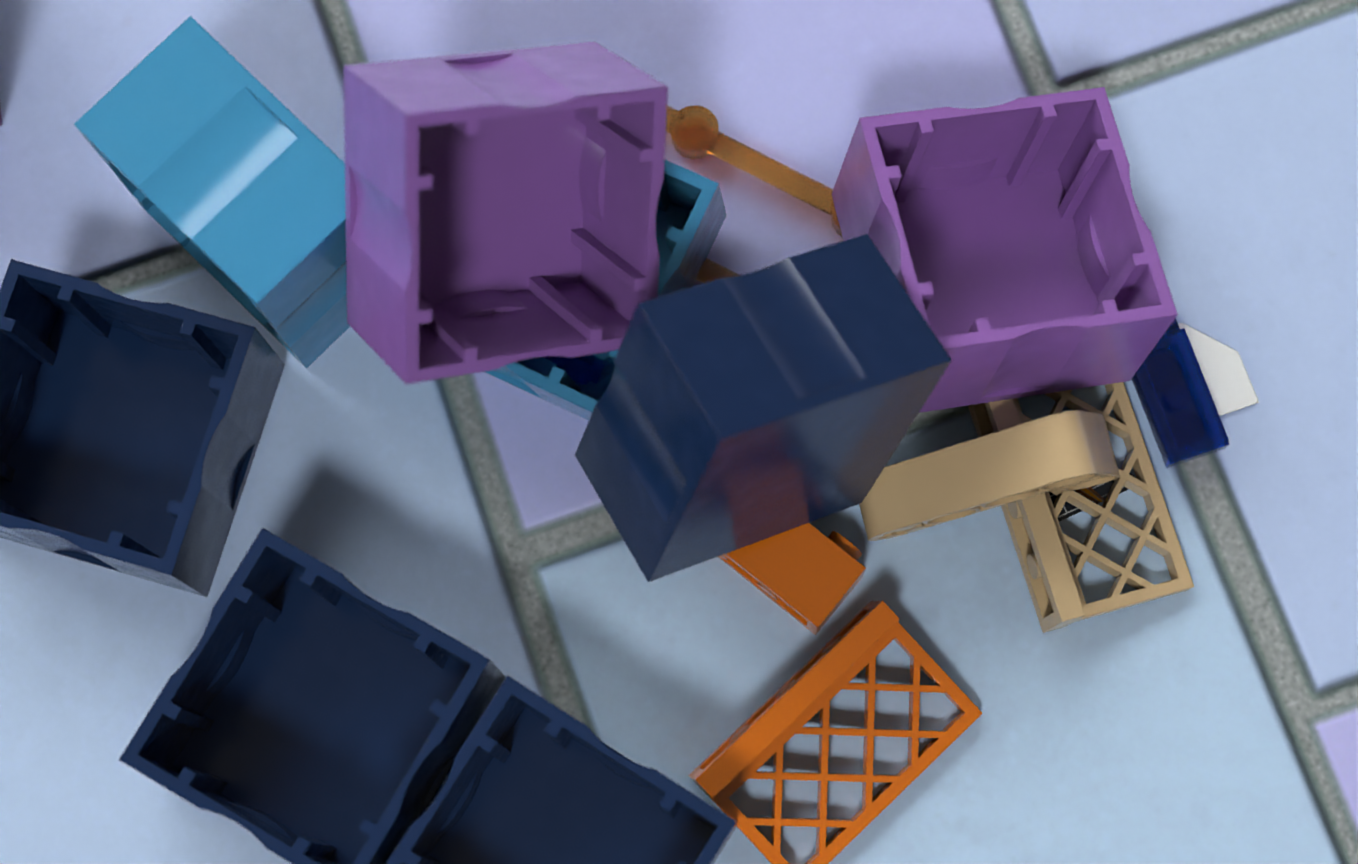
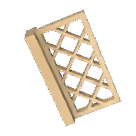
M1124 382L1105 385L1108 396L1101 410L1071 394L1072 390L1045 394L1056 401L1049 415L1061 413L1064 406L1071 410L1101 413L1104 415L1107 430L1124 440L1128 454L1121 468H1118L1120 477L1113 480L1114 482L1103 505L1100 506L1075 491L1053 490L1049 492L1057 496L1054 504L1049 492L1001 506L1043 633L1066 627L1077 621L1184 592L1194 587ZM1018 398L968 405L978 437L1032 421L1031 418L1022 413ZM1112 409L1114 411L1116 419L1109 416ZM1132 467L1134 469L1136 478L1129 474ZM1123 486L1142 496L1145 501L1148 513L1141 528L1111 512ZM1065 502L1096 518L1083 544L1062 533L1058 516ZM1104 524L1134 539L1122 566L1092 550ZM1152 527L1155 530L1157 538L1149 534ZM1143 546L1164 557L1171 577L1170 581L1154 585L1131 572ZM1069 551L1077 555L1074 563H1072ZM1086 561L1116 577L1105 599L1087 604L1078 581V576ZM1125 583L1137 589L1120 594Z

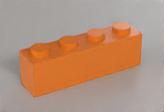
M810 523L718 556V558L815 635H817L862 579L866 567L858 562L862 553L854 544L835 531H832L827 537Z

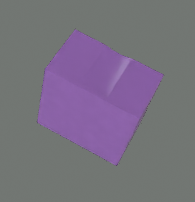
M597 42L343 65L347 323L405 384L497 370L511 363L533 357L563 356L571 358L619 350L638 303L658 297L660 255L656 240V210L664 180L668 86Z
M1105 87L1020 97L1001 105L986 108L940 107L859 118L831 194L843 240L864 234L869 235L952 359L919 413L1130 381L1178 314L1152 233L1145 224L1134 200L1130 182V165Z

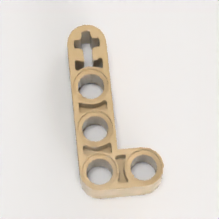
M1072 410L1035 419L886 466L865 499L859 504L868 541H877L912 533L1049 491H1073L1100 485L1120 477L1104 415L1082 410Z

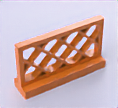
M883 600L871 601L688 775L725 815L737 822L736 827L771 864H789L780 854L781 826L817 827L816 853L805 864L830 863L983 714L898 622L900 618ZM893 640L910 657V684L875 683L876 656ZM866 666L865 683L850 682ZM920 668L935 685H920ZM841 689L865 690L864 728L829 727L830 700ZM875 691L909 692L908 730L874 729ZM920 692L944 693L959 709L960 713L942 731L919 730ZM820 711L819 727H804ZM793 735H819L818 773L783 772V746ZM829 735L864 736L863 774L828 773ZM874 736L908 737V764L897 775L873 774ZM919 738H934L919 752ZM774 755L773 771H757ZM748 779H773L772 817H746L729 797ZM783 780L818 781L817 818L781 817ZM828 781L863 782L862 809L851 819H827ZM873 782L887 783L872 798ZM754 825L772 826L771 843ZM826 827H840L841 829L826 842Z

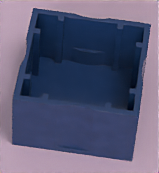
M864 234L789 257L754 272L716 279L638 303L615 357L611 381L594 407L575 457L646 580L651 582L862 503L952 359L869 235Z
M11 259L0 288V538L208 597L285 364L256 327L171 303H152L129 299L102 287L98 283Z
M262 528L212 608L207 627L197 647L185 663L170 676L119 760L196 807L218 813L237 822L250 831L266 849L291 864H386L409 827L428 809L451 770L455 756L490 704L505 675L490 659L411 613L385 606L370 598L342 573Z
M507 676L455 756L452 769L441 792L423 815L409 827L386 864H714L735 831L737 822L657 770L629 760L604 744L588 726Z

